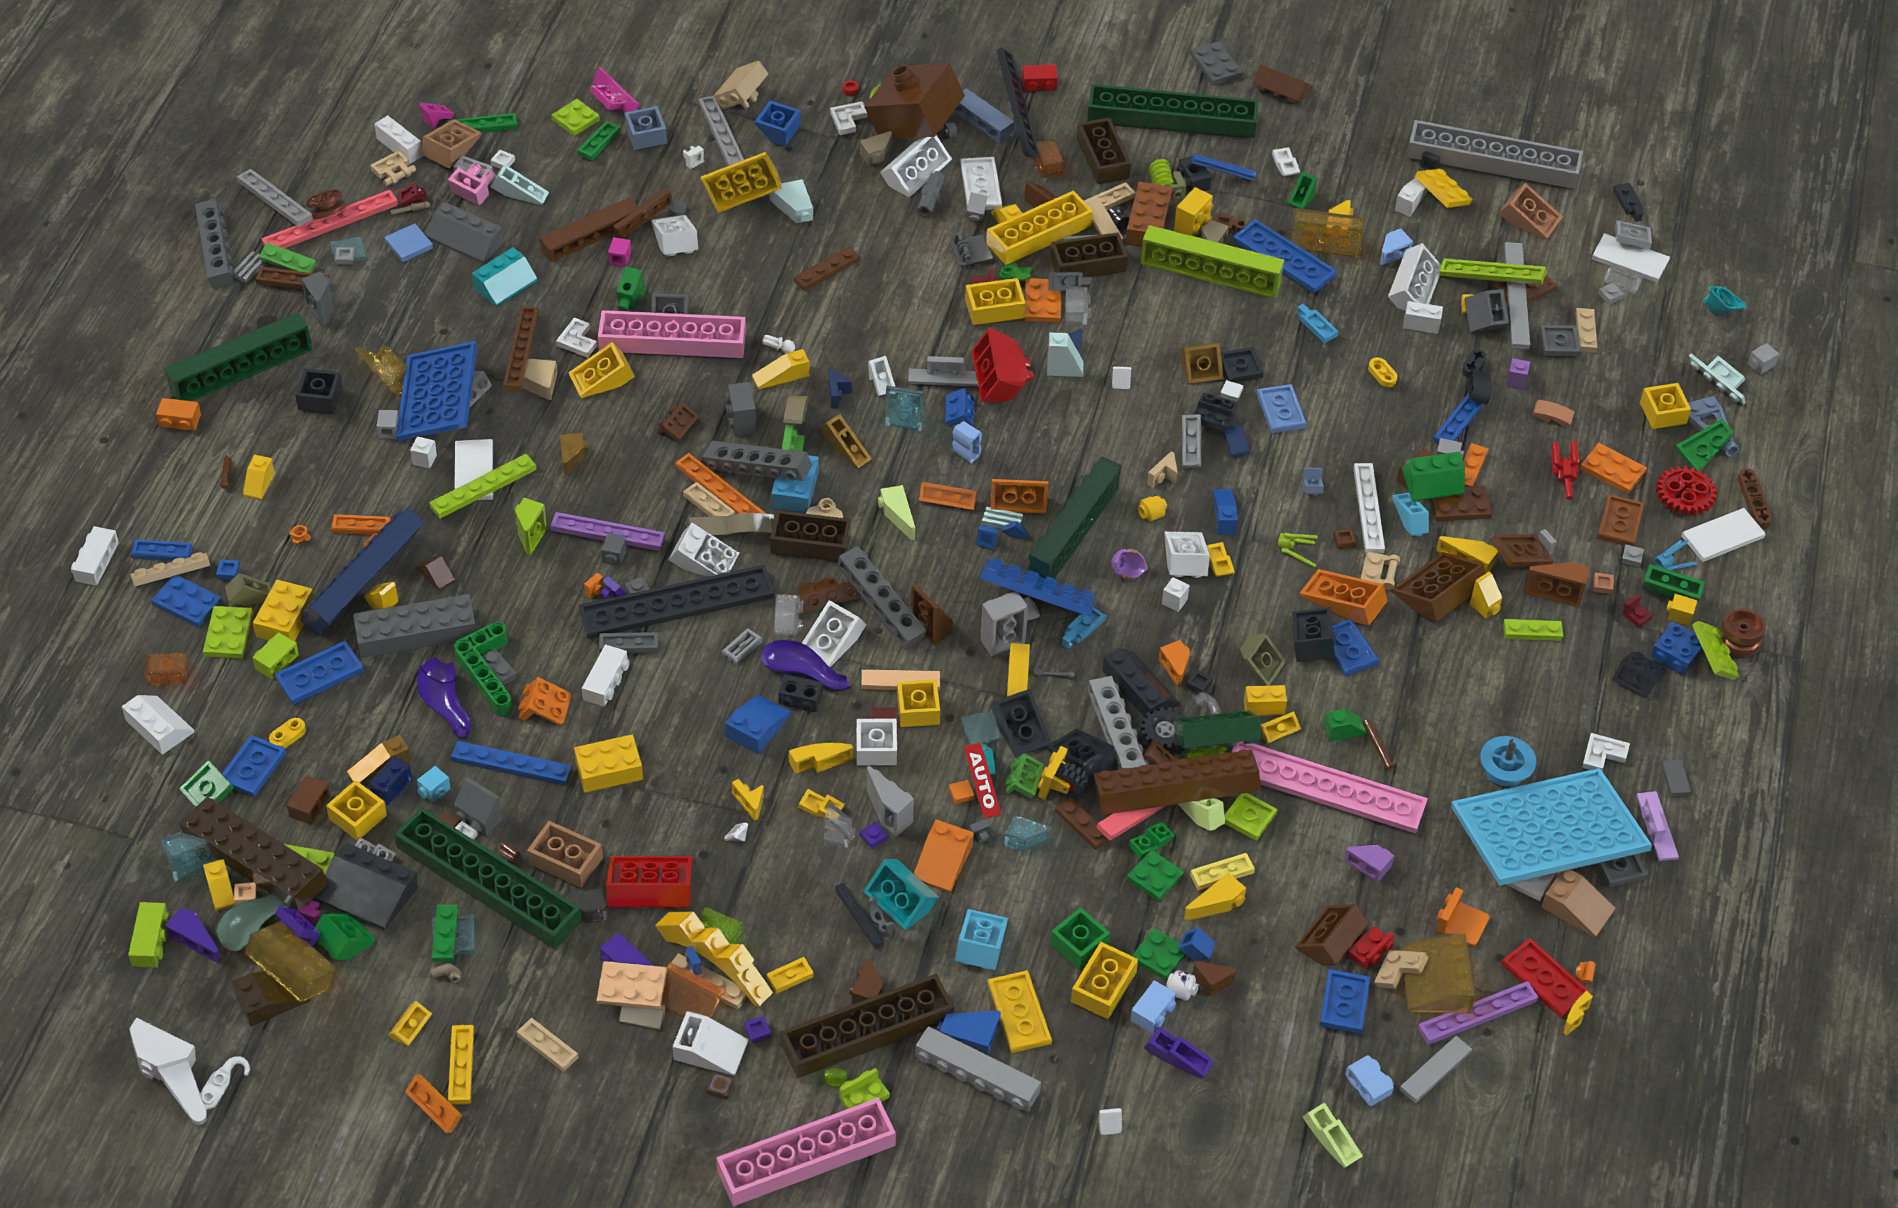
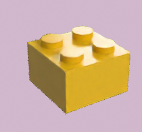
M1195 187L1177 206L1174 232L1194 237L1199 235L1202 226L1206 225L1209 219L1212 218L1210 214L1213 208V196Z
M1678 383L1649 387L1643 390L1640 404L1652 429L1687 424L1691 408Z
M937 680L897 682L900 727L940 725Z
M356 780L326 805L329 820L357 841L387 816L385 802Z

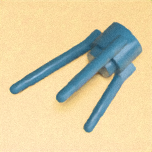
M1688 540L1678 541L1661 555L1654 558L1655 566L1670 571L1695 566L1697 562L1672 566V563H1674L1672 554L1686 545Z

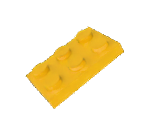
M1442 169L1417 171L1415 178L1447 208L1470 205L1473 200Z

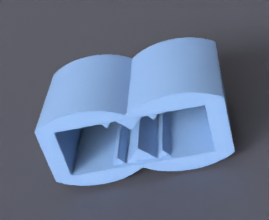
M964 421L961 424H957L953 429V452L969 463H973L981 453L982 433Z
M1367 1055L1347 1067L1346 1077L1359 1091L1368 1105L1373 1106L1392 1094L1394 1088L1393 1081L1388 1075L1380 1071V1065L1375 1059Z

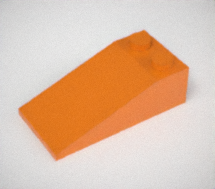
M1320 569L1316 571L1299 593L1301 597L1324 608L1331 607L1332 612L1346 619H1352L1353 622L1368 626L1388 602L1384 584Z

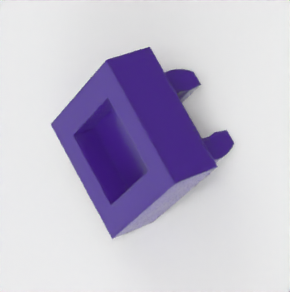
M609 576L603 580L607 587L601 591V594L606 599L615 597V595H626L623 589Z

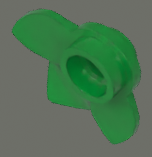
M1016 262L1002 267L999 276L1003 280L1018 278L1019 281L1031 278L1032 267L1021 268L1018 267Z

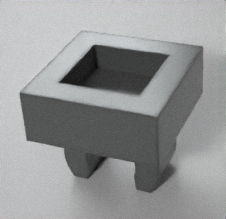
M987 818L971 824L967 830L974 832L973 836H976L979 844L989 838L987 831L991 824Z

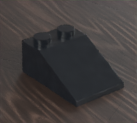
M1331 607L1292 612L1296 661L1309 662L1311 660L1335 658Z
M1031 689L999 699L990 705L996 723L1014 757L1052 744Z
M1077 728L1047 746V750L1051 754L1053 752L1057 753L1060 746L1068 749L1064 762L1069 763L1070 766L1074 764L1075 768L1080 767L1081 772L1085 771V776L1089 778L1088 784L1095 782L1094 773L1111 771L1118 766L1113 745Z

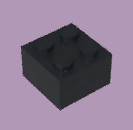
M304 368L295 394L298 410L334 414L343 388L340 372Z

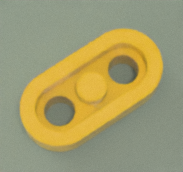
M1382 358L1370 360L1368 370L1374 378L1384 387H1393L1397 382L1396 372Z
M300 718L288 720L270 734V743L287 748L305 734L306 727L304 721Z

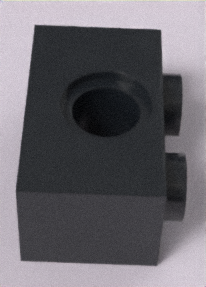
M1193 156L1179 159L1177 172L1180 171L1182 178H1185L1186 188L1190 192L1195 187L1202 191L1209 190L1212 177L1206 167L1193 164Z

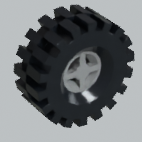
M1159 707V711L1155 708L1152 710V714L1148 712L1145 718L1143 717L1140 728L1142 747L1148 750L1152 742L1157 741L1171 755L1175 756V753L1180 755L1182 750L1185 751L1186 748L1179 745L1173 719L1185 718L1186 716L1184 714L1180 716V711L1178 710L1172 712V708L1169 707L1168 710H1164V707Z

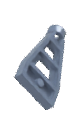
M1714 396L1688 403L1691 408L1688 421L1697 430L1702 431L1710 426L1701 421V418L1713 415L1717 421L1723 419L1727 423L1724 411ZM1731 437L1720 450L1727 457H1731L1739 451V447L1734 442L1733 437Z

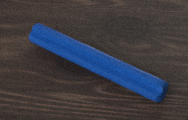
M1194 154L1192 157L1193 164L1253 181L1256 175L1253 170Z

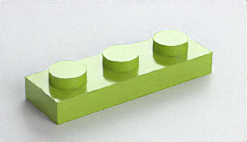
M1504 619L1503 622L1505 639L1562 641L1563 639L1562 621Z

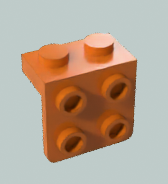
M537 677L531 684L528 683L523 690L524 699L518 707V710H520L518 718L526 721L535 713L557 725H562L566 717L571 694L540 677Z
M1456 887L1453 894H1448L1444 903L1446 905L1445 909L1441 908L1436 920L1439 921L1437 931L1474 947L1477 945L1490 916L1485 912L1462 903L1463 890Z

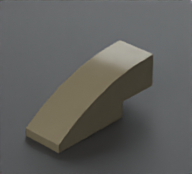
M790 395L788 397L783 419L784 423L802 424L805 421L808 396Z

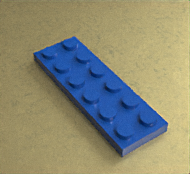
M1256 219L1233 236V242L1245 250L1284 259L1283 274L1312 293L1317 292L1336 276L1337 270Z

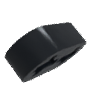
M1480 349L1473 350L1463 364L1462 374L1469 378L1471 367L1481 370L1485 364L1486 353Z

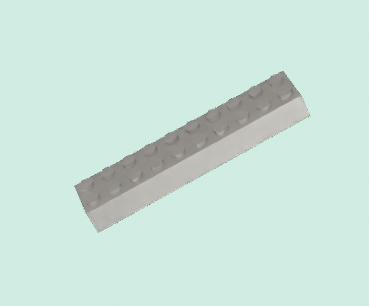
M1415 120L1407 157L1422 160L1423 153L1427 151L1441 157L1440 164L1575 189L1583 151Z

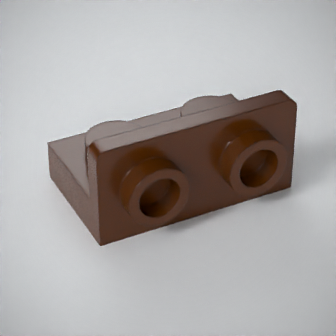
M682 402L679 407L675 405L669 412L671 416L669 418L664 417L659 423L661 428L657 433L661 434L664 431L678 442L699 418V415Z

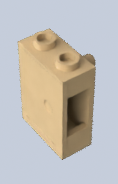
M760 61L741 66L732 73L714 97L723 109L737 104H741L744 109H747L749 103L746 100L748 98L752 102L757 100L758 92L756 88L765 79L768 72Z

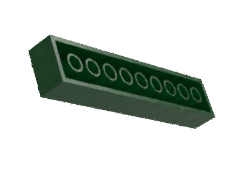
M1091 84L1087 122L1110 118L1112 123L1116 125L1255 138L1259 100Z
M423 807L394 834L398 849L555 950L582 922L579 906Z

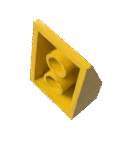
M613 342L569 372L581 398L621 387L635 377L624 354Z

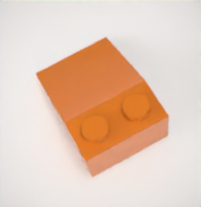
M935 820L926 839L914 875L926 885L951 893L973 847L974 832Z

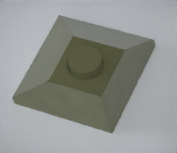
M1266 633L1248 636L1240 648L1245 661L1264 686H1270L1286 663V660Z

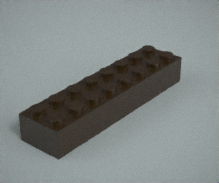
M208 796L179 822L182 833L207 840L210 855L218 860L224 859L227 866L298 911L306 906L328 884L321 867Z
M936 973L780 1031L781 1046L798 1079L923 1032L928 1026L931 1028L936 1027L940 1021L944 1022L946 1014H954V1006Z

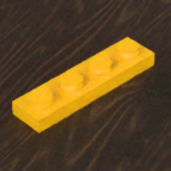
M474 1025L452 1026L448 1102L451 1105L471 1104Z

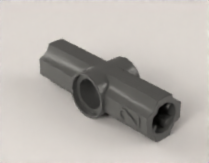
M940 171L931 173L927 184L922 188L921 200L917 208V212L922 217L932 215L936 203L940 201L941 189L945 182V176Z

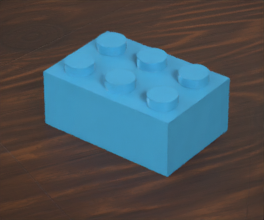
M809 456L812 466L804 481L775 478L771 493L772 508L803 513L808 511L819 473V457Z

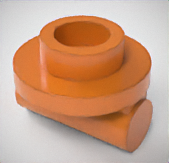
M1593 961L1581 962L1577 966L1576 977L1579 978L1581 983H1592L1596 963Z

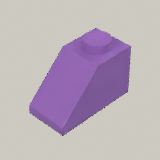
M1512 358L1506 386L1524 389L1530 361Z
M1378 845L1348 847L1344 861L1371 879L1379 882L1392 867L1394 855Z

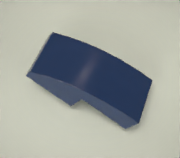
M1241 425L1228 427L1226 432H1223V435L1227 441L1231 457H1242L1250 454Z

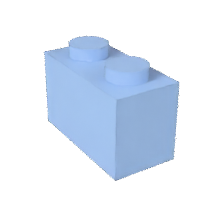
M1154 980L1132 1009L1130 1021L1152 1033L1156 1027L1162 1026L1167 1012L1171 1013L1175 1008V992Z

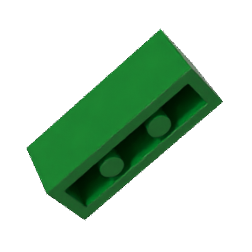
M1650 564L1641 588L1673 599L1675 594L1698 600V603L1705 582Z

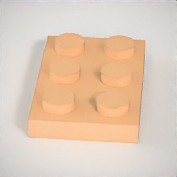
M604 961L597 1003L660 1010L667 973L666 967Z

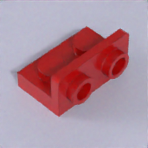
M1373 926L1348 950L1347 955L1367 970L1372 964L1376 965L1384 952L1388 953L1392 949L1395 934L1390 932L1386 935Z

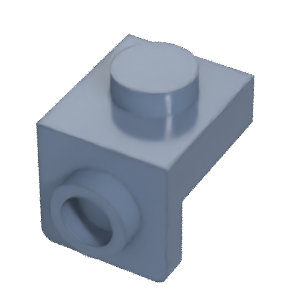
M1304 468L1303 488L1305 493L1309 495L1323 493L1322 468Z

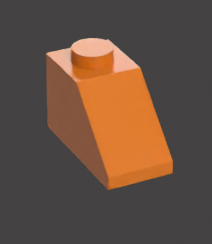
M1181 640L1160 647L1159 661L1177 687L1182 685L1188 668L1189 657L1191 656L1189 648L1184 646Z

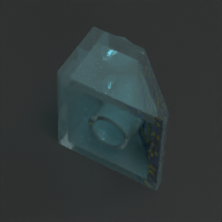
M178 832L160 839L166 863L175 881L204 870V864L213 862L208 842L204 838Z

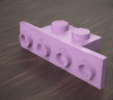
M1657 792L1637 793L1636 796L1658 861L1678 859L1679 856Z

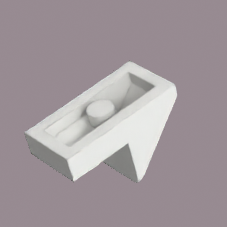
M884 356L868 361L869 379L874 381L878 396L897 391L887 357Z

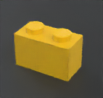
M1285 685L1246 686L1244 695L1245 711L1249 710L1259 716L1285 715L1287 705Z

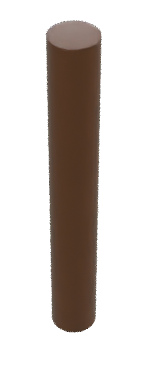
M1365 720L1363 724L1386 769L1391 770L1394 766L1371 720Z

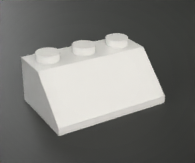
M137 695L122 706L125 720L162 755L194 733V729L158 696Z

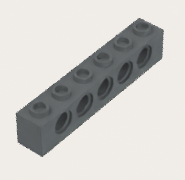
M216 199L197 203L195 207L208 280L213 289L234 284L233 276H235L233 266L230 265L233 264L231 254L228 253L231 251L229 242L226 241L229 237L226 229H224L226 222L222 216L224 215L223 207L221 204L218 205Z
M711 441L703 455L707 467L713 471L789 479L792 481H804L812 466L807 452Z
M856 546L840 555L837 567L905 651L924 640L926 634L925 625L923 622L918 621L914 616L913 610L903 602L901 595L892 589L890 582L886 578H883L878 567L870 562L866 552L861 551Z

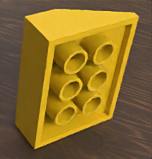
M766 152L701 176V180L718 213L782 189L779 174Z

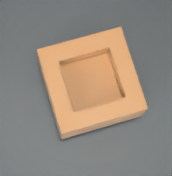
M255 883L235 884V905L256 899Z

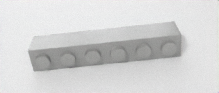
M929 1026L916 1044L915 1057L920 1061L930 1063L936 1066L938 1070L948 1072L958 1080L966 1081L974 1085L976 1089L986 1091L996 1099L1012 1104L1018 1110L1028 1112L1040 1093V1081Z

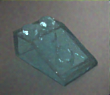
M887 385L885 425L921 431L926 416V401L923 391Z

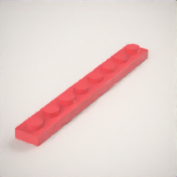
M391 190L348 205L333 215L314 218L300 227L293 226L261 238L262 244L265 246L266 242L285 249L398 205V200Z

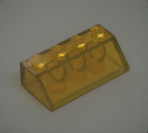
M1295 208L1291 242L1305 251L1359 258L1365 217Z

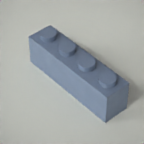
M967 88L963 90L965 97L953 112L999 144L1014 134V121L1011 118H1008Z

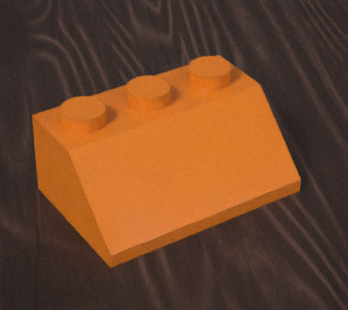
M992 479L991 510L1046 514L1047 481Z

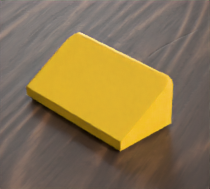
M1294 711L1260 725L1261 736L1266 743L1302 730Z
M414 1001L396 1023L388 1037L408 1047L432 1013L420 1003Z

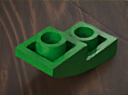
M1163 822L1147 828L1145 834L1131 839L1128 846L1142 859L1151 850L1157 851L1166 845L1175 835Z

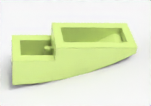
M1325 1103L1303 1116L1318 1140L1344 1168L1363 1157L1340 1119L1336 1121Z

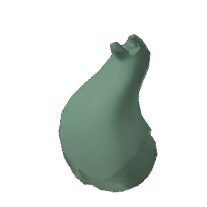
M274 895L243 902L224 914L218 924L216 935L226 949L232 951L244 950L257 937L260 928L268 920L277 916L275 913L279 906L291 908V906Z

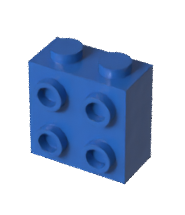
M1672 621L1654 645L1651 658L1685 676L1702 653L1703 648L1695 633Z

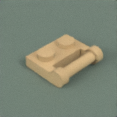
M1367 551L1361 579L1384 584L1385 590L1393 589L1395 585L1394 576L1396 567L1400 563V557L1398 555L1387 556ZM1383 565H1389L1386 579H1380Z

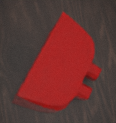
M988 328L971 351L981 402L1012 400L1018 395L1026 382L1030 383L1034 377L1033 371L1027 370L1030 367L1031 360L1024 357L1020 345L1014 339L994 329Z

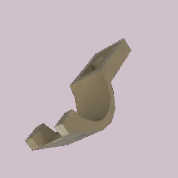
M739 513L728 516L690 517L689 525L694 523L712 536H729L742 532L771 534V519H774V514Z

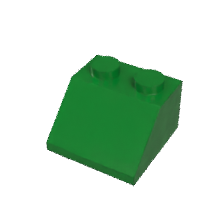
M323 914L315 927L321 932L317 938V943L329 952V956L337 961L352 959L376 941L355 917L348 914Z

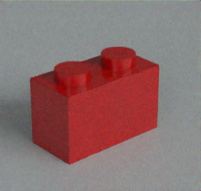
M1023 65L1022 83L1024 92L1057 91L1056 65Z

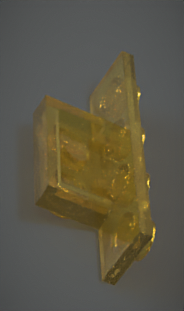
M382 345L376 356L364 348L356 347L354 349L359 354V358L370 365L369 368L379 375V379L390 386L389 389L393 393H402L403 385L399 380L408 366L389 346Z

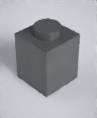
M607 533L601 550L602 562L616 565L622 564L627 549L626 536Z

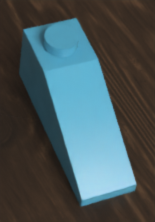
M1409 493L1392 495L1393 502L1406 531L1412 536H1421L1423 533H1429V512L1420 502H1412Z

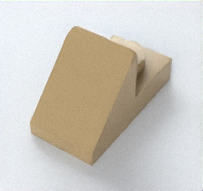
M1172 451L1148 472L1147 485L1153 488L1158 483H1161L1164 478L1176 484L1178 472L1175 455Z

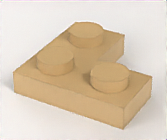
M1389 950L1374 982L1377 988L1396 989L1403 973L1422 974L1428 960L1427 954L1424 952Z

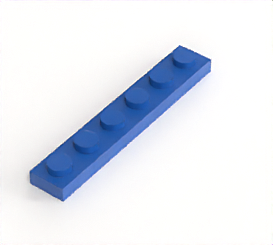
M457 741L451 755V760L454 762L565 786L572 772V765Z

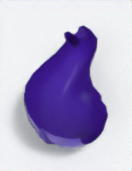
M776 640L763 648V664L772 672L802 675L814 681L822 682L824 687L831 690L844 691L851 689L846 675L836 673L813 649L805 644L791 640Z

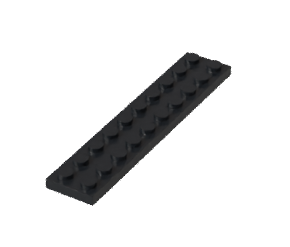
M764 564L580 604L579 611L587 638L589 639L598 637L603 633L626 631L775 598V592Z

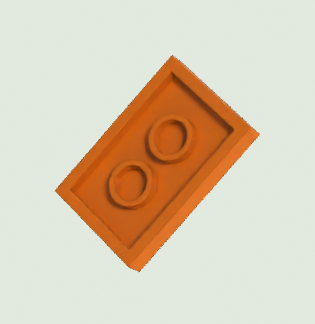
M1030 278L1026 280L1025 321L1060 323L1061 291L1048 290L1049 279Z
M1598 443L1582 462L1580 470L1629 494L1646 473L1647 467Z

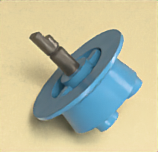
M1511 736L1495 737L1489 740L1481 750L1480 760L1486 771L1487 779L1498 785L1517 787L1522 780L1527 779L1535 770L1536 756L1534 751L1527 743Z

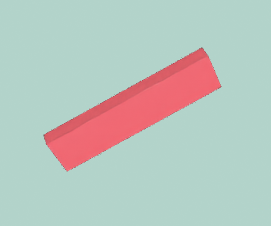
M1165 806L1114 813L1099 822L1096 828L1111 841Z

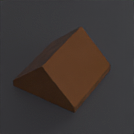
M1028 180L1025 183L1024 201L1034 208L1058 198L1044 186Z

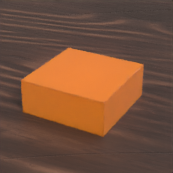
M968 780L949 784V791L955 805L974 800V793Z

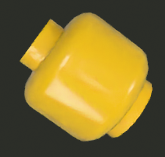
M1158 495L1142 499L1138 506L1141 518L1149 522L1164 517L1165 509H1167L1166 501Z

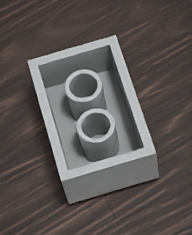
M1017 591L1006 593L999 598L988 600L982 604L980 640L991 656L1009 650L1011 643H1025L1028 606Z

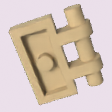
M400 150L370 165L371 170L380 179L388 177L383 180L386 186L398 183V180L404 177L407 178L416 171L414 165L407 167L410 165L409 159Z

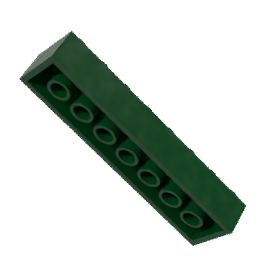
M298 312L164 368L170 393L175 400L194 401L311 352L313 349L309 328Z

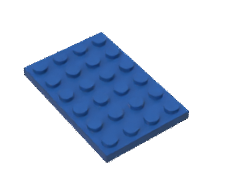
M475 341L407 356L396 431L398 441L467 427L477 353Z
M996 558L988 559L979 579L1089 617L1091 616L1096 596L1090 590H1077L1072 584L1064 583L1063 585L1057 583V580L1052 577H1046V579L1039 577L1037 572L1028 570V572L1022 571L1021 567L1014 564L1007 566L1002 564V560Z

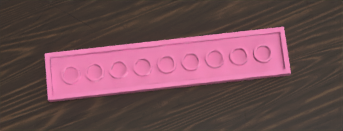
M1236 742L1232 749V752L1252 749L1259 768L1261 785L1415 834L1417 832L1428 798L1260 745Z

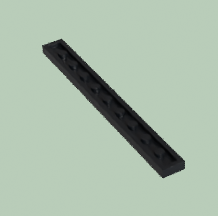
M1000 47L997 50L998 61L1003 73V80L1006 85L1008 100L1011 104L1014 122L1016 123L1019 142L1022 146V153L1036 161L1040 155L1013 54Z

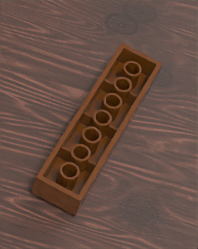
M1252 749L1094 773L1096 796L1102 815L1261 791L1260 772Z

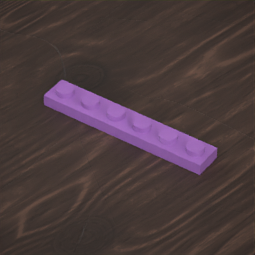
M559 512L555 513L551 523V531L605 541L607 533L626 536V543L629 546L661 551L665 540V532Z
M1526 981L1420 1023L1418 1030L1427 1045H1430L1537 1002L1538 996L1529 982Z

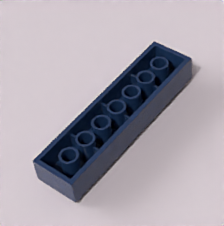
M408 507L403 512L399 510L392 520L384 525L379 534L375 535L369 541V544L359 551L354 560H351L344 567L345 569L341 573L339 572L332 582L320 592V595L309 603L303 612L305 616L301 622L319 636L403 549L425 522Z

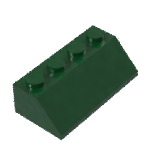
M1249 710L1173 719L1179 745L1186 748L1187 751L1197 750L1199 746L1216 748L1217 744L1235 746L1236 742L1253 744L1255 740H1261L1260 716Z

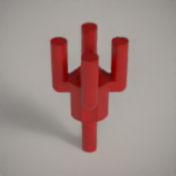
M1571 441L1570 459H1560L1559 443L1554 442L1551 444L1553 474L1558 476V481L1565 485L1566 499L1572 500L1574 498L1572 482L1577 480V474L1579 473L1577 441Z

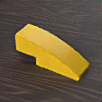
M1010 644L1007 697L1027 690L1030 644Z
M821 743L789 750V763L795 774L813 767L818 773L853 759L852 744Z

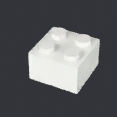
M857 719V765H897L896 719Z

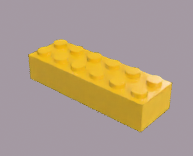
M1073 190L987 229V245L1005 265H1008L1051 245V242L1063 240V237H1069L1091 227L1093 210Z

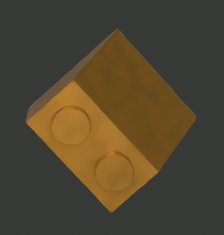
M1220 343L1180 347L1181 364L1188 384L1223 379Z

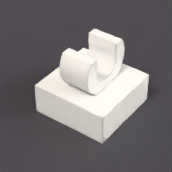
M691 146L688 152L683 150V157L686 159V166L692 169L704 162V153L700 146L696 148Z

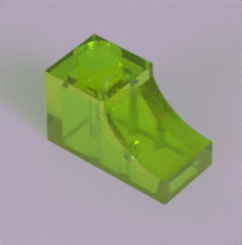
M705 907L701 913L702 924L707 928H719L729 944H737L743 934L742 922Z

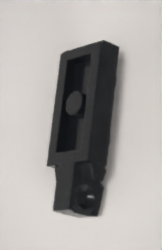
M1631 184L1614 185L1613 192L1625 214H1631L1635 222L1642 221L1643 206Z

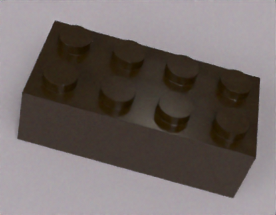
M1105 118L1078 123L1076 139L1096 183L1101 184L1130 178L1131 162L1111 119Z
M1119 232L1051 242L1050 258L1055 272H1082V276L1093 277L1127 271L1128 255Z
M776 510L770 537V552L773 554L838 561L839 556L848 551L851 537V519Z

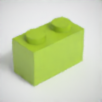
M278 632L252 657L255 670L272 680L275 679V673L284 670L299 655L297 643Z

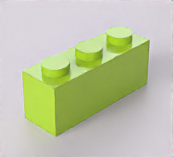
M140 902L128 954L132 967H157L159 959H162V942H165L167 938L165 925L171 918L170 911H167L165 903Z

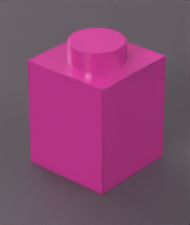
M613 238L608 251L609 265L626 267L631 255V241Z

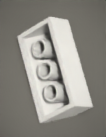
M937 135L935 137L918 138L880 173L889 187L910 197L928 181L931 173L940 171L952 158Z
M1423 243L1405 251L1388 295L1391 302L1398 309L1406 311L1407 301L1423 304L1430 303L1440 276L1441 264Z

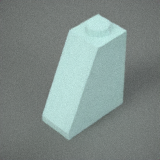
M803 180L781 183L782 189L769 193L770 201L795 223L813 220V206Z
M1049 333L1048 376L1083 377V360L1068 333Z

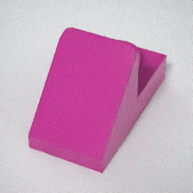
M419 104L423 121L432 129L436 128L439 119H452L454 115L444 105Z

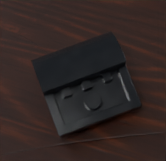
M1203 393L1193 415H1201L1202 426L1226 432L1228 427L1232 425L1238 403L1230 399L1216 397L1213 394Z

